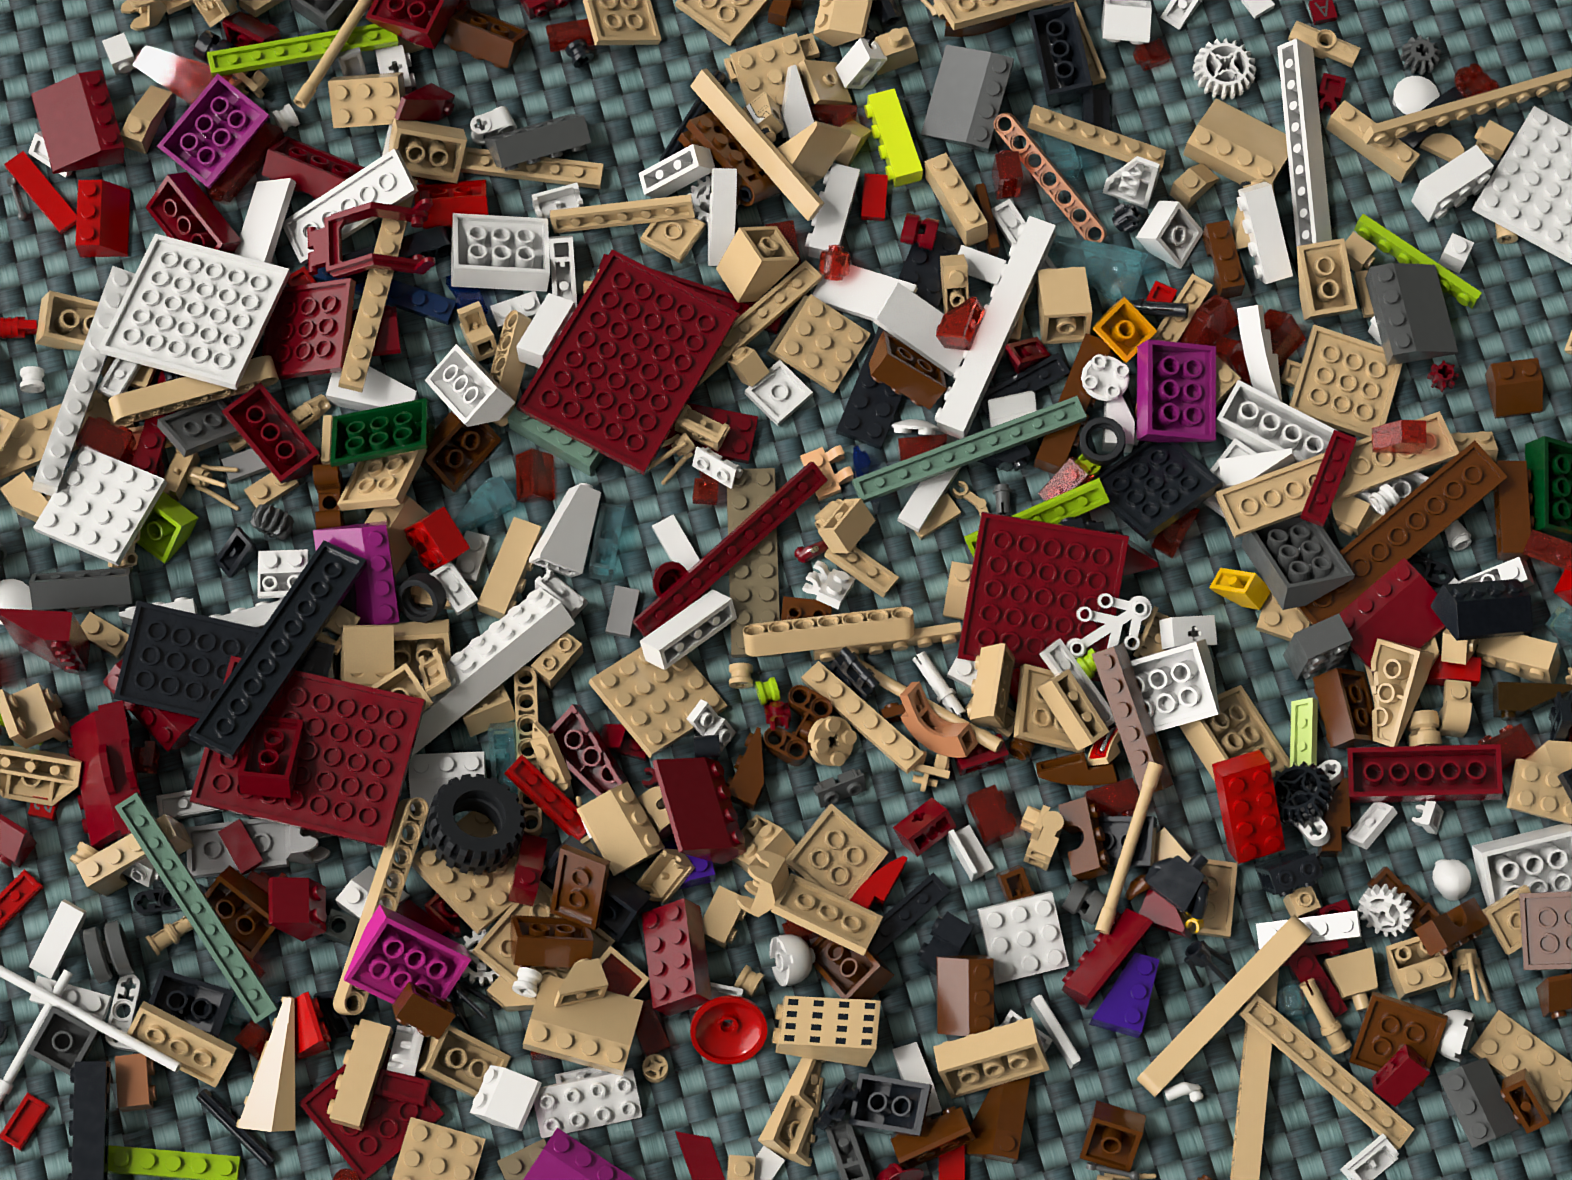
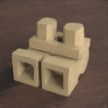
M1028 805L1020 825V829L1032 833L1024 862L1047 871L1055 853L1064 825L1062 815L1056 811H1050V807L1043 805L1041 810Z

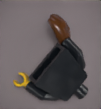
M1196 852L1188 862L1178 855L1174 858L1169 857L1155 862L1147 874L1140 875L1131 881L1126 890L1125 897L1127 900H1132L1140 893L1152 889L1187 917L1191 915L1192 918L1185 923V926L1188 929L1194 922L1197 925L1195 933H1197L1204 927L1203 917L1208 905V879L1200 872L1207 864L1208 859L1199 852Z

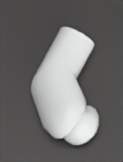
M1181 1082L1164 1090L1168 1101L1184 1095H1189L1192 1102L1203 1099L1202 1088L1198 1084Z

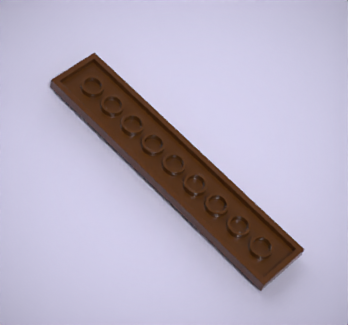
M1474 440L1340 551V554L1355 574L1354 579L1305 606L1297 607V609L1311 625L1339 614L1400 560L1405 558L1408 561L1507 479V475Z

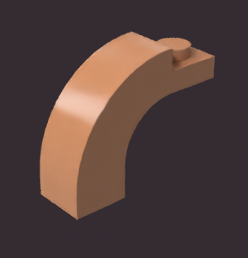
M911 682L899 695L906 710L901 716L902 722L911 735L926 748L943 756L960 758L967 757L978 744L970 722L952 723L942 719L933 711L920 682Z

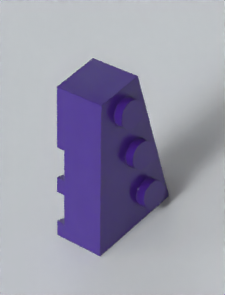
M1134 953L1092 1017L1089 1025L1139 1038L1142 1033L1160 959Z

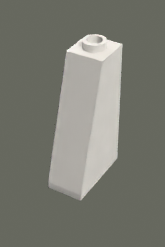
M370 366L362 393L338 387L341 372L332 373L326 392V398L330 405L358 411L418 400L417 391Z
M579 483L569 488L529 557V562L546 569L550 568L552 571L569 578L582 574L601 492L593 489V486L587 483Z

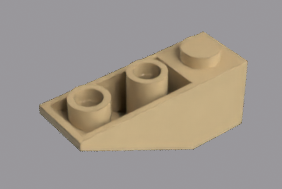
M964 254L940 256L944 314L967 331H970L968 264Z
M22 472L1 487L0 490L18 515L37 522L51 497L49 495L43 496L40 492L32 490L35 477L29 478L25 472Z

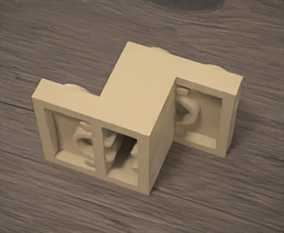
M36 683L11 695L3 689L0 690V714L11 740L28 749L53 737L61 743L71 739L68 733L70 724L65 716L62 717L60 708H62L61 700L49 688Z

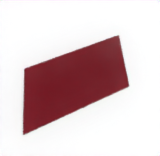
M675 1131L692 1180H725L709 1137Z

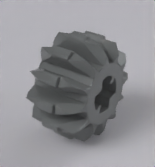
M1421 34L1417 39L1411 37L1408 43L1403 45V53L1400 56L1401 61L1405 62L1403 65L1404 69L1411 68V74L1418 71L1420 76L1424 75L1425 71L1430 74L1440 62L1441 50L1437 49V42L1431 43L1430 37L1423 40Z
M260 504L253 512L251 524L253 528L265 535L278 540H284L291 533L294 520L287 512L274 506Z

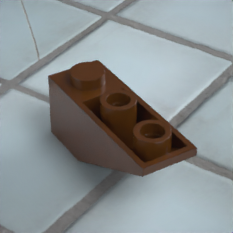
M759 727L756 728L754 734L749 733L744 745L747 747L744 756L741 754L738 756L734 766L737 771L734 777L729 776L726 782L731 792V802L751 811H754L764 790L761 728Z

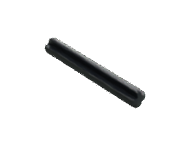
M203 1089L197 1095L196 1099L266 1168L274 1163L276 1160L275 1156L248 1129L236 1127L237 1119L207 1089Z

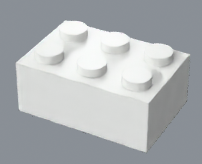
M1475 145L1422 179L1411 202L1428 222L1434 218L1439 220L1448 213V209L1455 206L1457 208L1471 194L1475 196L1482 192L1485 188V183L1491 177L1490 173L1494 166L1479 147Z

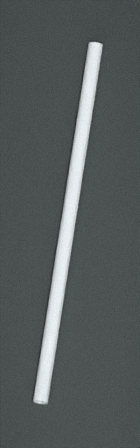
M0 965L1 978L172 1071H179L181 1067L180 1062Z

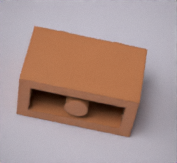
M141 1053L115 1056L118 1108L122 1112L152 1109L153 1101L157 1100L156 1086L152 1085L151 1075H155L154 1060H150V1058Z

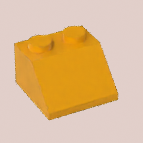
M1125 296L1116 302L1093 327V330L1125 363L1137 353V346L1150 339L1157 332Z

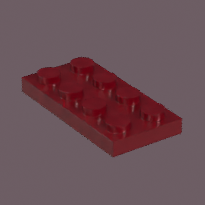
M687 403L692 410L721 424L726 423L729 425L730 431L718 452L711 449L712 451L721 455L724 460L749 464L758 416ZM675 425L672 428L666 440L672 438L676 434H679L680 436L682 435L681 433L675 431ZM691 439L695 447L707 448V446ZM672 444L667 445L663 448L672 449Z

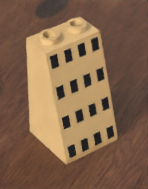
M785 996L782 1003L777 1004L775 1019L779 1020L778 1028L774 1029L772 1043L776 1044L775 1053L867 1067L876 1051L881 1001Z

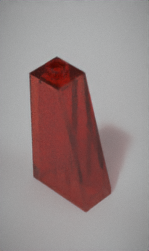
M145 46L137 53L133 64L137 69L190 105L214 78L211 75L208 64L149 46ZM224 75L221 77H223L226 81L229 82L232 75Z
M265 122L209 189L205 186L209 197L215 201L221 202L223 200L230 203L264 165L268 149L285 138L283 129Z

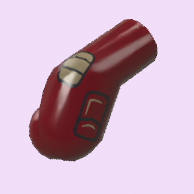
M821 540L806 548L803 546L798 547L794 555L799 562L807 563L820 554L825 553L828 546L824 540Z

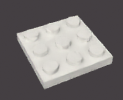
M1051 891L977 909L987 955L994 959L995 984L1069 966L1054 897Z

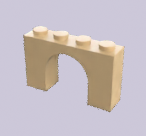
M167 814L156 819L179 855L194 847L182 823ZM131 833L76 866L88 888L108 896L128 884L122 872L134 863L147 858V856Z

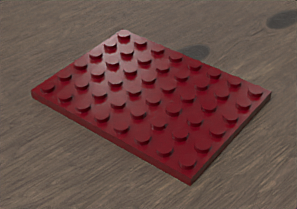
M612 249L519 400L516 409L645 475L737 321L739 313Z
M231 656L224 683L241 658ZM295 670L265 714V716L304 720L297 776L291 799L240 794L238 771L245 749L244 745L234 760L205 747L190 802L387 848L426 700Z

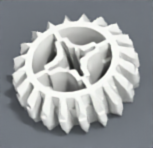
M1226 38L1223 43L1216 39L1214 44L1208 42L1205 48H1201L1198 53L1199 55L1195 56V64L1193 65V72H1195L1194 80H1198V88L1205 87L1204 93L1212 92L1213 98L1221 95L1222 101L1226 95L1232 100L1235 94L1241 96L1244 90H1249L1250 85L1255 79L1256 67L1254 66L1255 58H1250L1251 51L1244 52V44L1238 47L1236 46V40L1230 44ZM1235 62L1240 66L1242 74L1238 72L1239 69L1235 66ZM1206 64L1210 66V70L1214 72V76H1212L1209 73Z

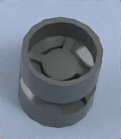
M1076 880L1062 905V909L1073 915L1079 913L1080 919L1093 925L1105 904L1107 895L1098 890L1090 891L1087 884Z

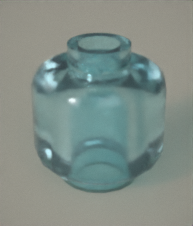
M1299 981L1285 982L1284 986L1277 990L1278 1011L1282 1016H1286L1287 1020L1304 1019L1306 1014L1311 1011V1006L1299 987Z

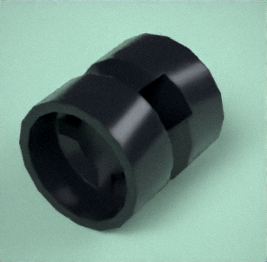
M206 30L198 38L193 55L195 58L208 63L207 52L235 48L237 45L225 39L221 40L220 36Z

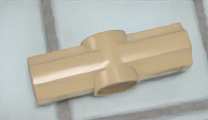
M1299 21L1295 22L1288 38L1289 41L1297 38L1312 46L1313 53L1318 58H1331L1351 68L1361 49L1336 38L1335 33L1331 30L1324 29L1320 31ZM1320 42H1324L1329 46H1324Z

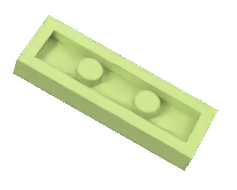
M1313 697L1291 701L1290 767H1292L1293 762L1300 766L1303 761L1308 766L1312 763L1317 766L1318 700Z

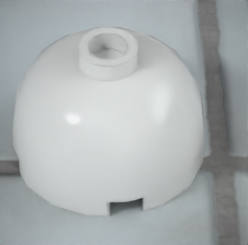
M784 934L771 939L770 959L775 958L776 966L772 967L777 982L781 986H791L802 982L809 976L812 963L815 962V953L801 937Z
M1456 1009L1444 1013V1015L1448 1016V1020L1437 1051L1442 1056L1461 1063L1464 1056L1459 1054H1461L1462 1048L1467 1050L1474 1027V1022L1470 1020L1475 1018V1014Z

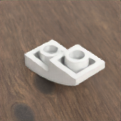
M703 700L699 701L687 717L689 723L702 736L719 735L721 752L736 733L727 720L718 716L709 703Z

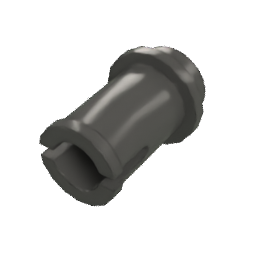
M1008 484L995 485L993 494L996 500V514L1003 515V506L1006 516L1012 514L1010 505L1012 489L1009 488Z

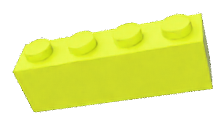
M895 88L868 95L867 105H864L867 119L871 118L872 120L871 130L873 137L879 140L880 146H878L880 158L886 161L885 171L888 180L893 181L894 187L921 181L923 169Z

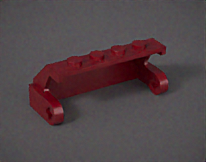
M123 700L98 705V711L90 713L69 727L73 747L69 748L70 757L83 762L79 783L81 795H78L79 807L81 810L84 809L86 817L82 819L83 830L85 834H89L90 845L97 851L105 849L104 844L131 834L115 806L136 792L141 796L128 728L132 724V719Z

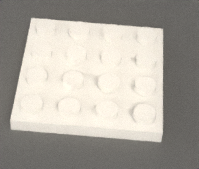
M82 445L61 480L57 493L52 495L33 528L38 533L119 566L165 489L167 482L159 476Z

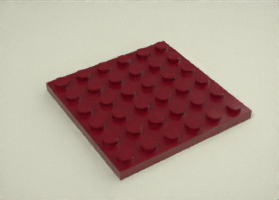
M981 512L957 658L976 661V657L980 655L982 647L1003 643L1007 645L1015 657L1014 668L1020 669V666L1028 664L1050 670L1039 653L1058 639H1061L1066 645L1070 639H1082L1104 625V623L1091 620L1087 622L1080 621L1076 615L1080 607L1085 606L1090 608L1091 611L1116 615V607L1102 608L1098 605L1097 599L1102 593L1119 598L1129 536ZM1102 597L1101 603L1108 605L1110 602L1109 597ZM1086 609L1080 612L1081 618L1085 619L1089 616V612ZM1110 633L1087 647L1086 653L1082 657L1087 655L1088 650L1091 648L1095 652L1107 649ZM1074 644L1072 647L1073 652H1080L1081 646ZM1098 671L1090 680L1101 682Z

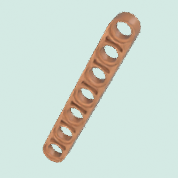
M1010 113L998 115L994 120L996 132L1082 237L1092 245L1103 242L1107 236L1105 226L1016 117ZM1003 117H1007L1011 121V128L1007 131L1001 129L999 124ZM1018 135L1026 139V146L1023 149L1015 146L1014 140ZM1032 154H1038L1041 157L1040 166L1034 167L1030 164L1029 158ZM1047 172L1055 174L1056 183L1054 185H1048L1045 182L1044 177ZM1063 190L1071 194V201L1067 204L1059 199L1060 192ZM1076 209H1083L1086 212L1085 221L1079 222L1075 219L1074 213ZM1092 227H1097L1101 230L1102 235L1099 240H1093L1090 237L1089 231Z

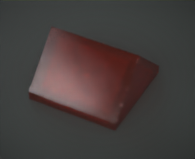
M1269 309L1264 314L1265 329L1270 330L1272 354H1278V365L1280 367L1301 346L1306 338L1292 314ZM1241 339L1238 341L1240 345H1242Z

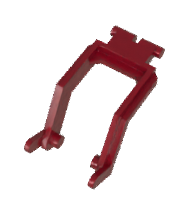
M429 198L422 199L413 208L369 202L325 217L324 228L318 230L316 227L307 228L308 249L314 250L308 253V273L310 275H317L318 269L326 267V272L337 279L372 268L425 274L435 265V258L414 255L410 259L371 253L343 262L342 228L344 225L370 217L411 222L412 227L420 228L423 227V222L428 220L427 211L433 206V200Z

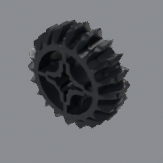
M1303 761L1300 766L1293 762L1290 768L1284 765L1282 772L1275 770L1276 778H1273L1280 820L1284 825L1290 822V825L1294 827L1297 822H1300L1304 826L1307 820L1314 823V817H1322V810H1329L1328 803L1333 802L1331 795L1333 787L1323 769L1317 768L1314 763L1308 766ZM1313 784L1317 786L1315 794L1311 792ZM1283 794L1286 795L1284 804L1281 802Z

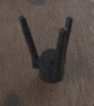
M1204 940L1195 941L1187 947L1185 951L1187 957L1184 961L1190 967L1199 988L1203 987V983L1195 966L1203 968L1208 965L1225 984L1230 981L1211 961V955L1227 965L1231 964L1230 960L1209 947Z
M458 980L446 1001L452 1003L457 1018L468 1032L470 1027L456 1002L458 1004L466 1002L484 1020L488 1016L469 998L470 993L497 1010H501V1006L471 987L466 981L462 983Z

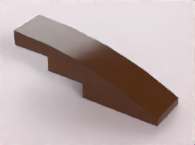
M1387 866L1383 867L1367 883L1371 889L1375 884L1380 888L1387 884L1389 890L1397 887L1399 895L1401 893L1406 894L1403 899L1411 901L1412 903L1409 908L1414 910L1411 916L1413 921L1409 925L1414 932L1418 927L1440 916L1429 902L1425 903L1408 884L1404 885Z

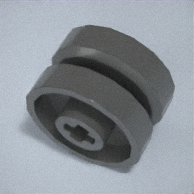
M119 919L105 924V939L101 930L96 926L83 930L87 958L99 984L112 980L114 975L112 963L116 972L121 977L135 973L130 947Z

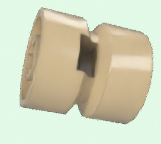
M1420 710L1412 712L1407 723V730L1411 732L1408 736L1409 746H1442L1441 733L1436 730L1440 726L1437 711Z

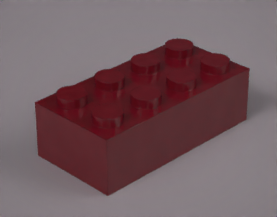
M683 898L641 913L653 1009L672 1016L712 1000L700 906Z

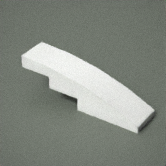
M712 169L710 218H708V266H718L735 236L737 169Z
M1263 305L1237 308L1244 356L1252 386L1282 402L1278 354H1272L1270 330L1265 329Z
M961 467L920 482L897 521L919 533L941 497L947 492Z

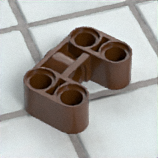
M330 463L313 465V479L319 501V511L315 512L316 529L345 526L344 513L338 505L331 510L325 508L330 502L338 503L343 493V477L340 467H331Z
M803 685L792 687L788 696L790 709L803 717L796 732L793 731L791 734L777 726L773 731L768 728L764 733L763 741L764 748L768 753L794 767L803 765L809 757L810 751H812L811 743L808 742V735L813 724L821 718L832 716L833 710L829 699ZM796 695H802L806 698V701L796 703L793 698ZM818 707H824L828 712L825 715H818L814 710ZM772 736H777L781 739V742L773 745L769 743L768 739ZM798 748L802 750L803 754L799 757H794L790 754V751Z

